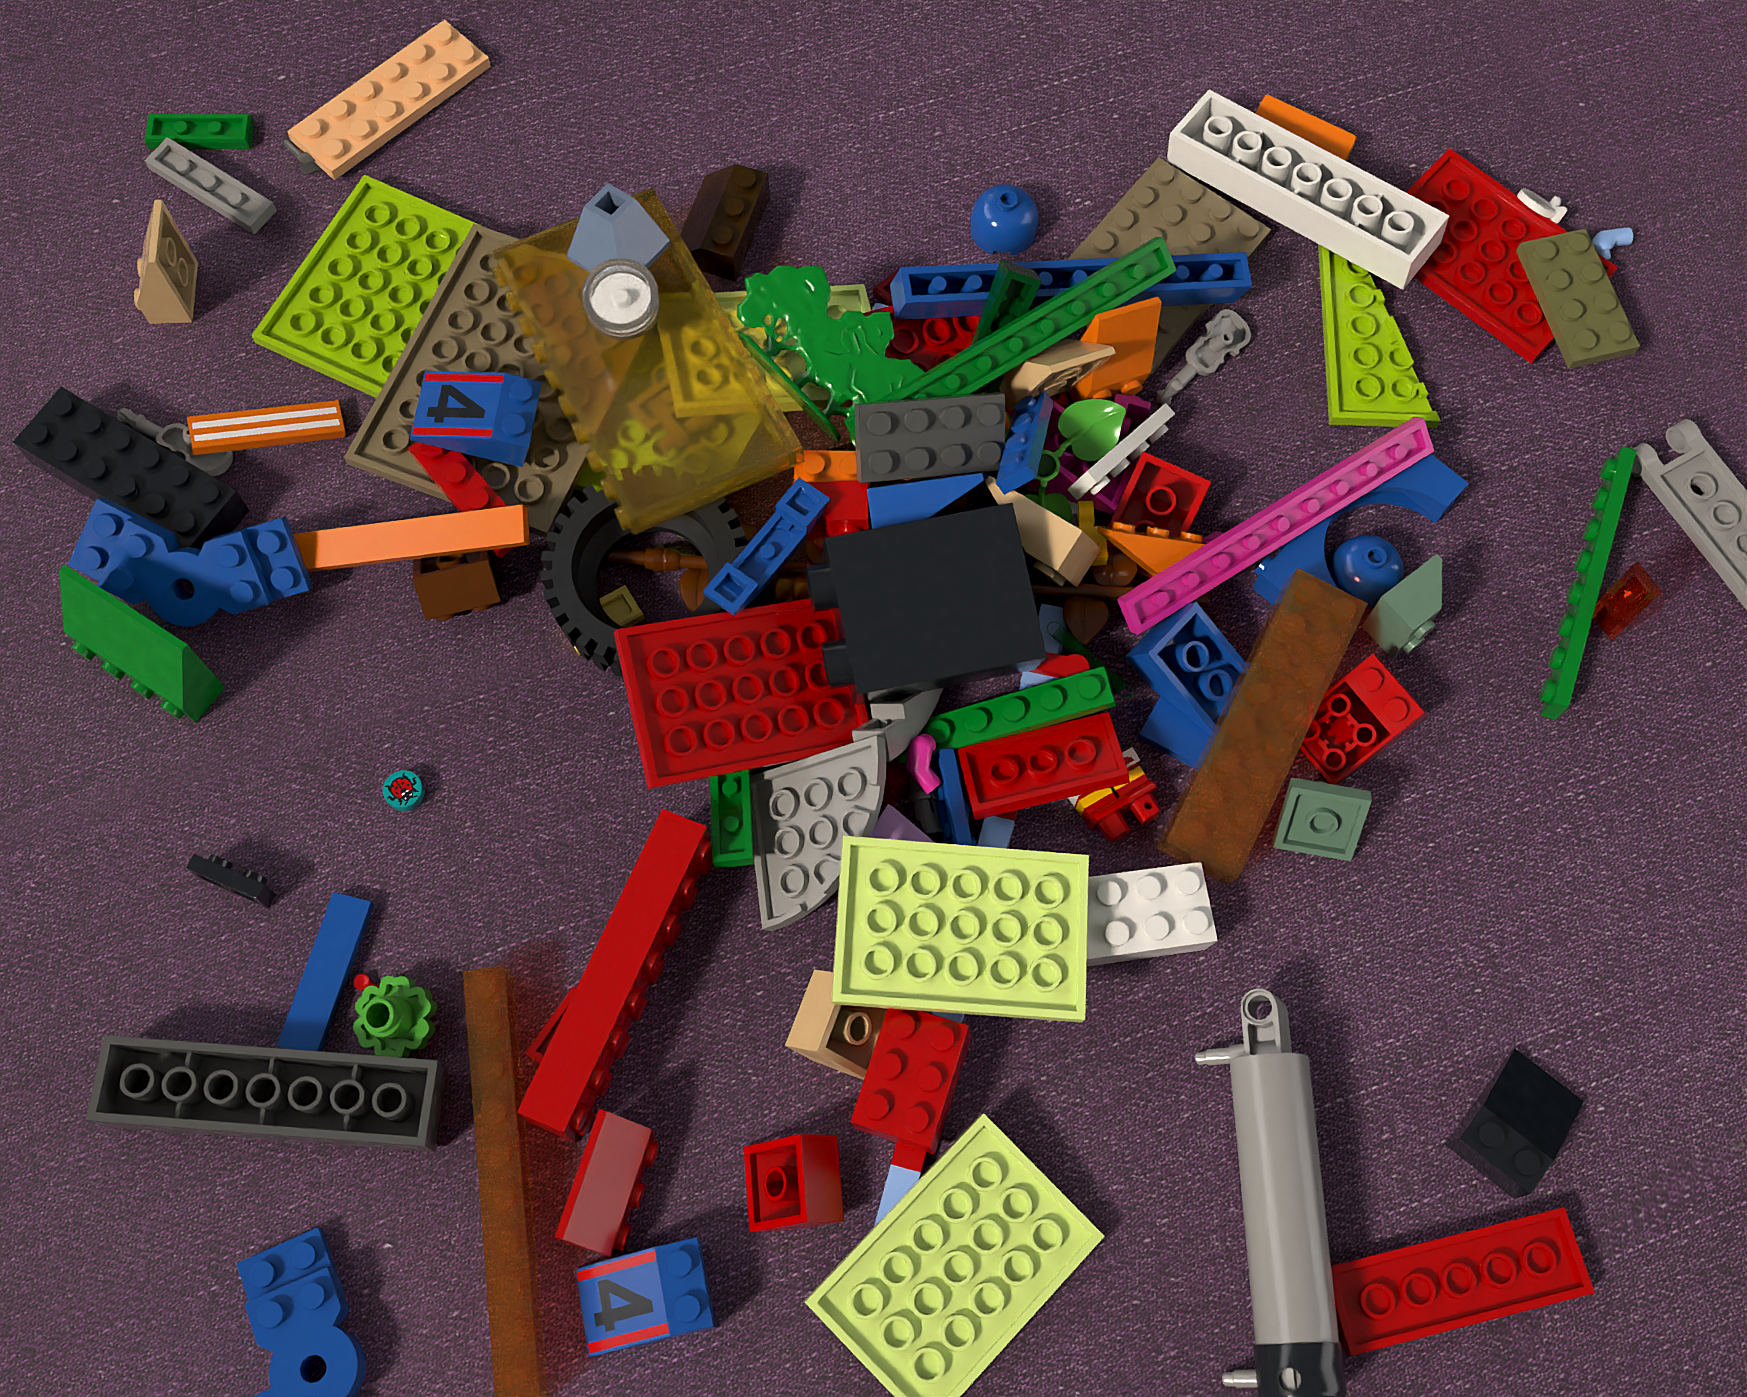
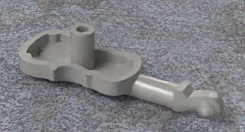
M1224 309L1205 325L1207 328L1206 336L1200 337L1186 351L1187 364L1169 381L1165 389L1157 392V401L1160 405L1165 403L1169 405L1172 396L1179 393L1196 374L1210 375L1224 362L1226 354L1236 356L1239 354V350L1249 343L1251 338L1250 329L1236 312Z
M121 408L117 411V418L120 422L128 423L135 431L156 440L160 446L213 477L226 472L232 464L233 451L193 455L189 429L181 423L170 424L162 428L146 420L144 415H136L129 409Z

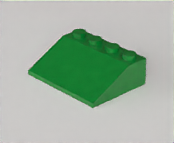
M64 564L59 570L63 629L75 642L71 648L90 662L94 657L104 662L100 667L115 679L120 681L125 676L133 681L130 687L147 700L155 696L163 701L160 707L174 718L180 720L184 715L197 723L224 690L225 686L188 644Z

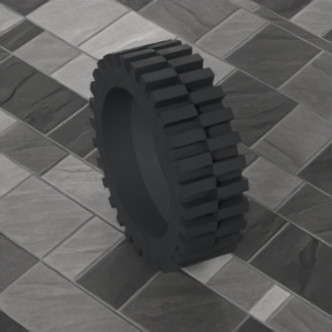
M642 467V478H635L632 469L621 471L622 482L615 484L611 474L601 478L605 488L599 492H596L592 484L583 489L587 498L584 503L581 504L575 497L567 503L572 514L570 518L559 513L554 522L560 534L549 531L546 542L551 551H542L541 561L547 570H541V581L547 589L543 593L546 602L551 608L552 615L573 647L577 648L581 656L587 661L591 658L595 666L605 672L609 666L617 677L623 678L613 632L624 627L614 622L605 613L598 595L600 571L609 554L628 538L641 533L660 531L676 534L691 542L701 552L707 564L709 584L727 562L732 564L748 545L738 516L733 508L729 510L727 500L720 493L714 496L712 487L704 481L697 487L694 476L685 472L680 482H678L674 469L663 468L662 478H657L653 467ZM705 596L701 605L687 618L728 611ZM753 601L747 607H752Z

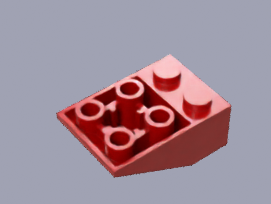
M1372 654L1283 728L1329 784L1337 785L1396 742L1429 714L1380 658Z

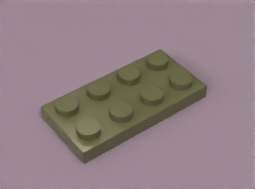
M1586 228L1520 243L1516 253L1568 369L1636 353L1640 345Z

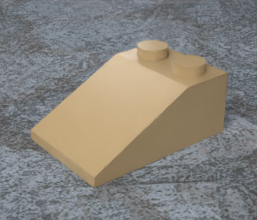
M154 200L143 244L142 258H139L137 262L140 282L139 288H136L134 291L135 305L138 310L142 311L150 324L192 323L198 261L162 200Z
M1065 339L1054 343L1006 372L999 389L1001 393L1005 394L1007 409H1014L1019 401L1029 395L1035 397L1046 391L1052 397L1070 391L1116 354L1114 347L1073 339Z
M988 476L985 483L997 504L1013 503L1022 546L1025 552L1036 560L1033 567L1060 586H1063L1067 581L1078 587L1101 551V548L1082 530L1015 490L1004 495L996 485V479Z

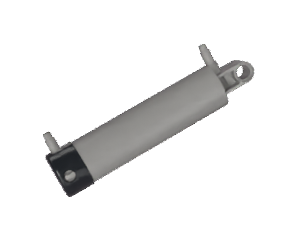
M1256 988L1245 994L1241 1001L1244 1044L1207 1049L1195 1054V1061L1198 1065L1230 1064L1255 1346H1253L1255 1369L1224 1372L1222 1381L1226 1387L1257 1388L1258 1397H1346L1342 1343H1339L1309 1057L1304 1054L1292 1053L1286 1004L1271 992ZM1265 1001H1271L1272 1011L1270 1015L1265 1019L1259 1020L1257 1017L1259 1005Z

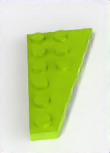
M1318 244L1329 425L1398 427L1413 417L1424 418L1427 428H1437L1441 420L1437 411H1432L1426 398L1428 395L1427 389L1423 382H1419L1412 367L1414 361L1393 316L1389 317L1384 306L1385 298L1381 289L1376 288L1369 271Z

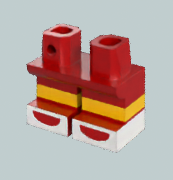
M1133 747L1122 753L1129 773L1130 783L1068 798L1090 830L1093 832L1099 829L1111 844L1123 838L1130 831L1129 826L1121 815L1132 810L1140 824L1145 825L1157 818L1161 812L1153 796L1157 786L1153 781L1148 780L1139 765L1140 759Z

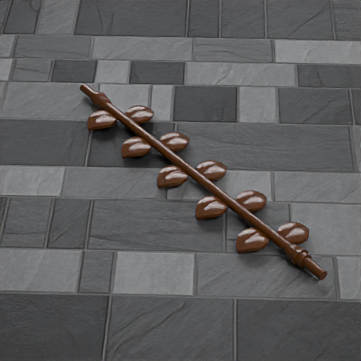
M739 520L749 544L756 536V532L748 523ZM808 540L806 547L807 558L810 563L788 561L777 574L782 577L775 585L776 604L810 599L805 566L823 563L822 550L811 540ZM656 545L655 548L647 547L645 551L614 549L608 556L609 563L644 565L645 569L653 570L654 573L676 571L681 568L687 569L680 578L679 588L681 597L691 613L701 605L705 597L703 590L708 585V568L702 555L683 554L676 549ZM1107 547V565L1092 566L1091 573L1095 584L1080 583L1078 587L1069 582H1065L1063 586H1060L1053 581L1033 580L1039 570L1033 567L1036 560L1026 553L1023 548L1033 594L1070 597L1064 604L1063 620L1068 631L1072 634L1071 636L1077 638L1078 642H1081L1084 646L1088 645L1108 622L1109 611L1102 600L1118 601L1119 597L1139 586L1129 587L1137 574V564L1117 547ZM1206 592L1190 603L1197 602L1200 607H1208L1209 593Z

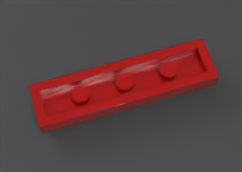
M419 442L414 443L408 448L411 456L459 512L507 506L461 452ZM515 547L492 550L499 558H502Z

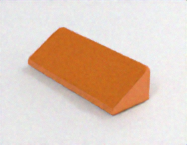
M1270 95L1264 96L1255 113L1345 161L1352 152L1357 139L1354 134Z

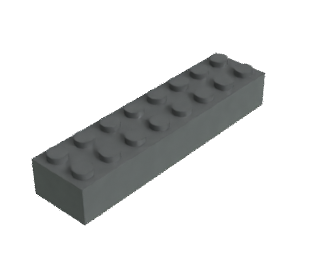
M104 1035L86 1120L112 1128L436 1152L448 1068L438 1060Z

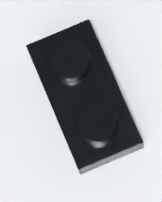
M193 854L186 868L199 879L269 909L276 894L266 886L268 879L248 869L245 870L243 875L231 870L232 863L214 854H211L208 859Z

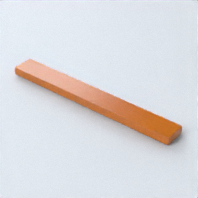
M523 504L293 534L307 572L530 545L528 507Z

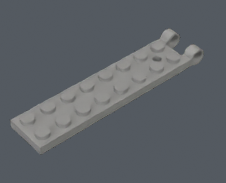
M1684 419L1666 431V440L1669 446L1674 451L1684 454L1663 465L1656 451L1650 445L1641 443L1632 448L1637 452L1631 474L1635 477H1642L1747 610V490L1701 435L1698 426L1693 421ZM1691 486L1699 487L1702 495L1694 493Z

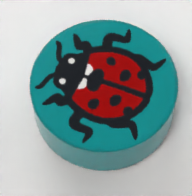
M401 770L394 772L385 780L383 785L385 800L397 811L405 812L415 809L422 802L425 795L423 783L411 771Z

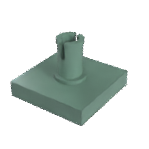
M1291 777L1273 834V848L1351 862L1372 802L1371 791L1328 784L1323 781H1310Z

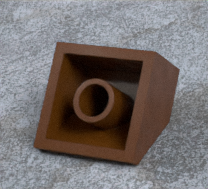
M491 550L413 559L412 579L425 620L435 618L437 621H444L455 617L458 612L469 609L484 611L493 607L495 603L501 602L500 588Z

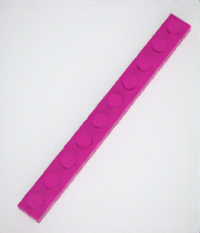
M1411 418L1119 597L1117 600L1130 632L1139 635L1434 452L1424 418Z

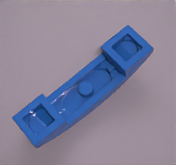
M799 477L775 505L776 512L735 561L732 564L727 562L703 590V595L733 616L740 613L770 584L792 558L830 503V498Z

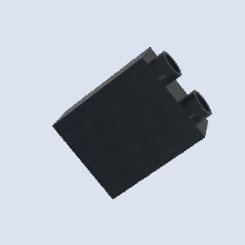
M1013 503L828 537L824 540L822 550L823 563L805 566L806 581L813 611L815 613L833 609L839 637L837 640L821 642L822 658L829 688L835 689L849 686L853 706L1035 670L1047 658Z

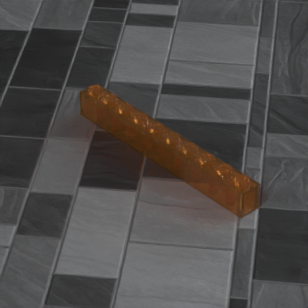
M502 965L463 971L495 1397H548L525 1119L517 1113L523 1101L513 975Z

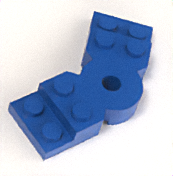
M103 496L96 499L68 563V566L99 581L97 586L131 604L147 600L154 612L163 620L184 627L202 624L218 614L222 609L231 614H237L270 604L272 601L309 591L313 588L286 516L216 536L204 542L201 550L191 547L179 548L173 532ZM183 578L188 579L193 584L194 594L184 589L182 585Z
M317 1227L236 1263L248 1298V1302L244 1303L257 1346L274 1352L269 1367L271 1388L253 1397H355L364 1381L366 1358L363 1347L357 1337L340 1327L341 1322L345 1321L350 1308L323 1228ZM321 1356L326 1362V1373L321 1380L315 1382L310 1376V1365L314 1359Z

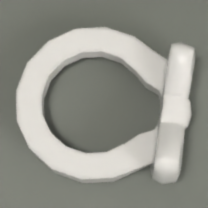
M1522 188L1517 194V197L1526 206L1538 214L1550 218L1556 224L1559 223L1567 211L1565 206H1560L1561 199L1557 196L1548 202L1525 188Z

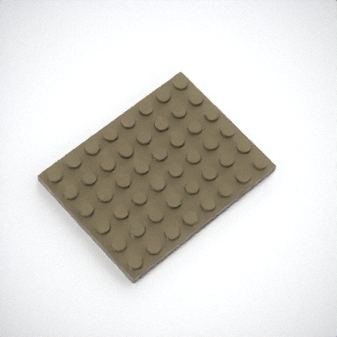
M473 224L345 454L344 459L350 466L452 503L415 461L408 450L411 445L416 443L410 440L425 371L498 372L542 382L529 449L523 467L465 453L461 454L507 506L523 504L528 507L529 532L547 538L549 531H554L556 527L554 521L559 513H563L657 326V321L648 332L635 339L614 340L602 335L590 323L584 305L585 292L588 284L594 277L593 274L569 261L566 255ZM657 288L659 296L669 295V291Z

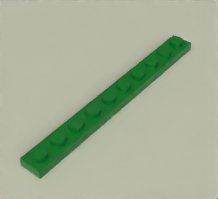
M1155 237L876 402L969 395L1092 322L1095 315L1112 310L1176 272L1177 269L1164 238ZM852 415L845 419L844 423L855 442V416Z

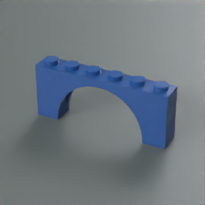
M1430 453L1280 546L1281 552L1274 559L1270 555L1267 556L1255 570L1258 578L1252 589L1322 645L1345 621L1354 607L1339 591L1326 565L1324 541L1329 525L1339 516L1352 509L1373 504L1404 507L1420 513L1436 524L1460 498L1469 483Z

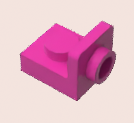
M1116 393L1113 402L1126 409L1119 438L1125 439L1131 423L1141 425L1146 420L1151 403L1143 401L1135 395Z

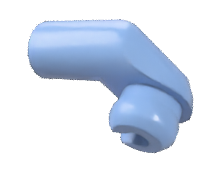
M1630 227L1604 230L1595 235L1592 243L1596 252L1609 261L1611 258L1610 249L1616 246L1630 245L1633 241V232Z

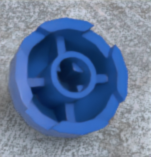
M998 184L988 188L976 199L970 216L971 237L978 247L989 254L997 251L1001 253L1010 252V256H1015L1026 251L1035 241L1039 226L1036 203L1029 193L1019 186Z
M1359 535L1349 538L1334 551L1327 565L1335 585L1344 597L1354 605L1353 610L1360 611L1362 608H1374L1380 598L1404 578V563L1398 550L1389 541L1378 536Z

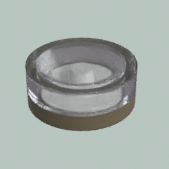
M627 258L610 259L597 265L588 274L584 282L582 300L588 319L592 326L602 335L614 340L635 339L648 332L657 321L660 313V296L657 283L652 273L641 263Z

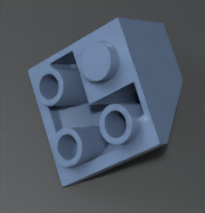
M607 183L583 207L567 257L569 261L594 276L605 268L615 265H630L645 272L666 251L671 243L669 238L635 198Z

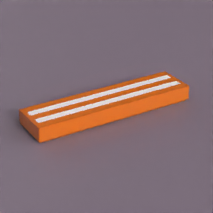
M338 400L187 417L193 455L345 438V428Z

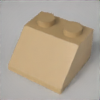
M814 969L785 1046L814 1062L864 1080L887 1008L831 1004L833 972Z

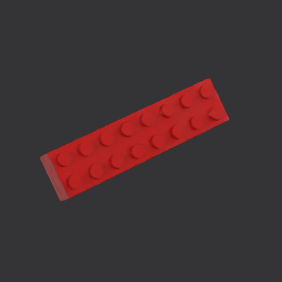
M662 808L517 1111L530 1124L573 1143H576L579 1135L585 1136L589 1131L595 1113L591 1111L597 1096L603 1097L606 1094L613 1077L609 1070L615 1057L621 1059L628 1047L630 1036L627 1035V1031L633 1019L639 1021L648 1002V998L644 997L650 982L656 984L662 974L665 961L661 960L667 945L673 947L679 937L682 925L678 923L684 909L689 911L697 898L699 889L695 885L700 874L706 875L712 866V842L709 838L707 826Z

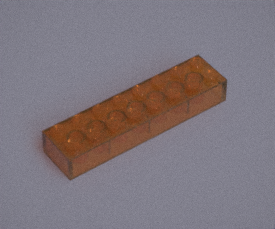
M1299 568L1289 576L1283 584L1156 846L1157 849L1186 864L1201 862L1203 873L1225 884L1238 879L1368 603Z

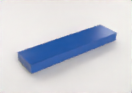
M333 892L276 1047L322 1052L374 908V904L371 901Z

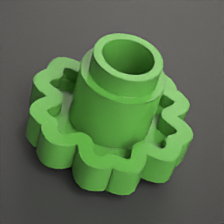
M385 976L381 980L379 987L367 986L362 993V997L355 1004V1010L361 1017L355 1021L353 1030L358 1036L361 1047L374 1048L376 1056L407 1058L411 1049H424L429 1039L435 1033V1025L430 1018L436 1013L437 1005L432 999L430 990L416 987L413 978Z

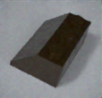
M733 164L706 175L671 254L670 263L736 282L770 199L768 173Z

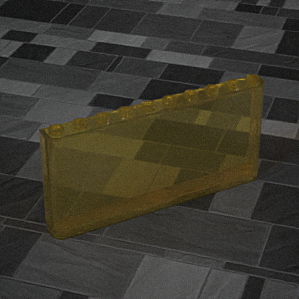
M653 188L632 195V197L640 203L669 238L671 245L645 271L657 286L660 296V313L653 327L638 338L631 340L610 339L599 333L588 319L584 297L587 286L594 275L569 261L567 257L580 216L493 250L497 266L492 267L499 287L507 286L509 290L504 294L512 312L516 313L519 311L521 317L517 319L525 338L533 337L535 341L530 345L538 364L546 363L548 369L544 370V373L552 391L559 389L562 394L557 398L565 417L573 416L576 422L571 424L578 443L580 446L587 443L590 449L585 454L594 474L601 471L604 479L600 480V484L609 502L616 500L619 506L614 511L623 531L630 528L633 535L805 461L800 441Z

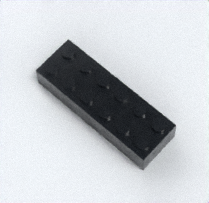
M63 387L57 390L13 441L32 464L93 501L103 496L173 532L179 548L191 547L201 550L204 542L216 536L233 532L250 511L233 488Z

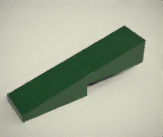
M1003 259L1000 260L971 345L1028 312L1042 282L1034 270ZM1006 373L970 394L997 392Z

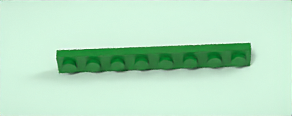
M1622 446L1613 458L1607 457L1601 468L1599 477L1604 479L1602 488H1599L1595 493L1591 508L1596 510L1594 518L1589 520L1583 533V539L1587 540L1585 550L1580 552L1575 563L1574 570L1579 572L1577 581L1571 584L1566 596V602L1570 604L1568 614L1565 613L1557 629V635L1561 636L1560 644L1554 648L1549 658L1548 667L1553 670L1550 679L1544 682L1539 695V700L1544 702L1540 716L1556 720L1569 708L1635 460L1636 450Z

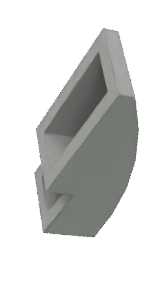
M943 688L870 703L872 719L852 730L853 741L857 742L876 735L885 738L886 762L892 761L909 746L911 740L918 736L936 707Z

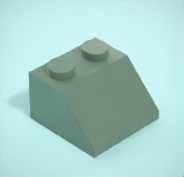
M1438 554L1434 555L1385 593L1361 626L1392 659L1402 651H1405L1408 655L1425 641L1424 637L1436 626L1433 619L1442 609V558Z

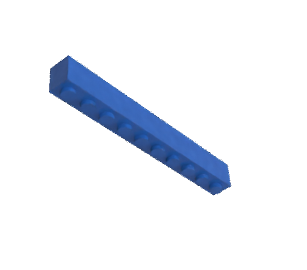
M1246 252L1171 255L1177 269L1176 272L1113 309L1157 296L1162 302L1161 306L1234 303L1252 287ZM1119 258L1012 263L1034 270L1042 281L1028 310L1029 312ZM999 263L900 267L890 284L895 320L981 316Z

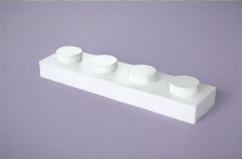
M1165 403L1085 472L1067 490L1076 500L1080 499L1087 491H1090L1094 496L1111 481L1106 476L1108 473L1115 478L1130 464L1126 458L1127 456L1134 461L1150 446L1146 442L1147 439L1153 444L1169 430L1165 423L1175 413Z

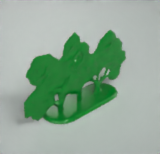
M791 265L777 266L768 275L755 273L751 277L745 278L747 295L737 305V318L742 324L751 328H764L768 344L766 349H761L757 343L743 332L736 334L738 339L772 378L836 442L840 441L841 436L829 420L832 415L845 416L847 419L854 415V403L876 402L925 373L910 359L899 360L885 357V349L894 338L890 312H873L870 316H865L859 311H845L839 319H832L828 315L831 289L825 271L821 266H803L800 268ZM770 315L772 316L771 324L767 327L763 320L765 316ZM782 318L787 323V330L785 336L778 342L776 339L780 335L777 332L774 333L777 320ZM789 338L797 340L795 345H786ZM781 350L797 351L804 357L807 363L806 371L794 382L774 362ZM808 382L826 388L831 393L826 408L822 411L801 390ZM848 399L853 401V405L850 408L845 409L840 406ZM850 435V440L856 448V444Z

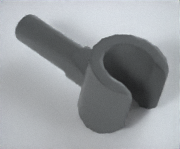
M290 139L284 140L283 145L295 156L305 174L322 169L314 162L315 159L309 153H303Z

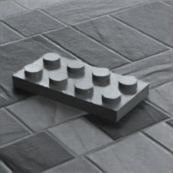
M994 392L854 403L857 481L861 483L998 471L1005 449V394Z

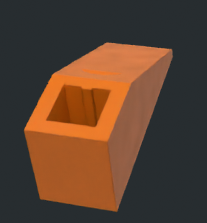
M1113 521L1112 528L1098 526L1097 528L1098 533L1153 577L1207 544L1202 541L1203 535L1181 531L1180 538L1169 536L1170 530L1147 526L1146 533L1135 531L1136 525Z

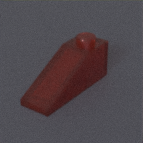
M1637 562L1596 603L1593 618L1609 639L1613 641L1647 621L1662 606L1663 592L1641 564Z

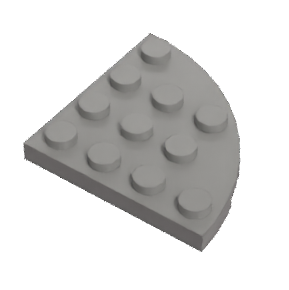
M876 735L751 776L754 858L762 930L774 931L798 921L822 905L839 888L843 835L871 838L878 820L886 781L887 758L885 738Z

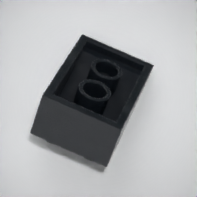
M1514 1048L1445 1145L1513 1199L1523 1197L1533 1192L1555 1160L1584 1101Z

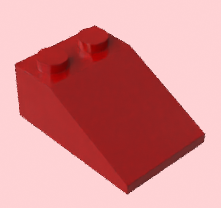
M1143 451L1108 527L1112 528L1113 521L1136 525L1135 531L1146 533L1147 526L1170 530L1169 536L1180 538L1181 531H1190L1213 482ZM1106 539L1107 547H1116ZM1137 564L1138 573L1149 578L1153 577Z

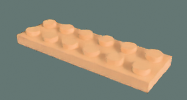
M444 19L288 130L290 140L303 152L309 153L315 159L314 162L331 178L336 180L490 68L489 57Z

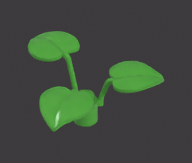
M1103 399L1081 400L1068 406L1060 415L1057 424L1060 433L1067 439L1054 452L1043 449L1036 477L1040 482L1038 496L1034 494L1023 496L1071 524L1072 509L1069 501L1063 494L1058 492L1045 495L1047 481L1053 479L1058 474L1060 469L1058 458L1062 456V453L1070 445L1074 455L1085 461L1100 460L1110 452L1119 440L1126 409L1117 403ZM1006 412L1007 417H1008V419H1009V421H1010V423H1011L1012 421H1011V419H1010L1008 413ZM1009 430L1005 431V441L1007 440Z

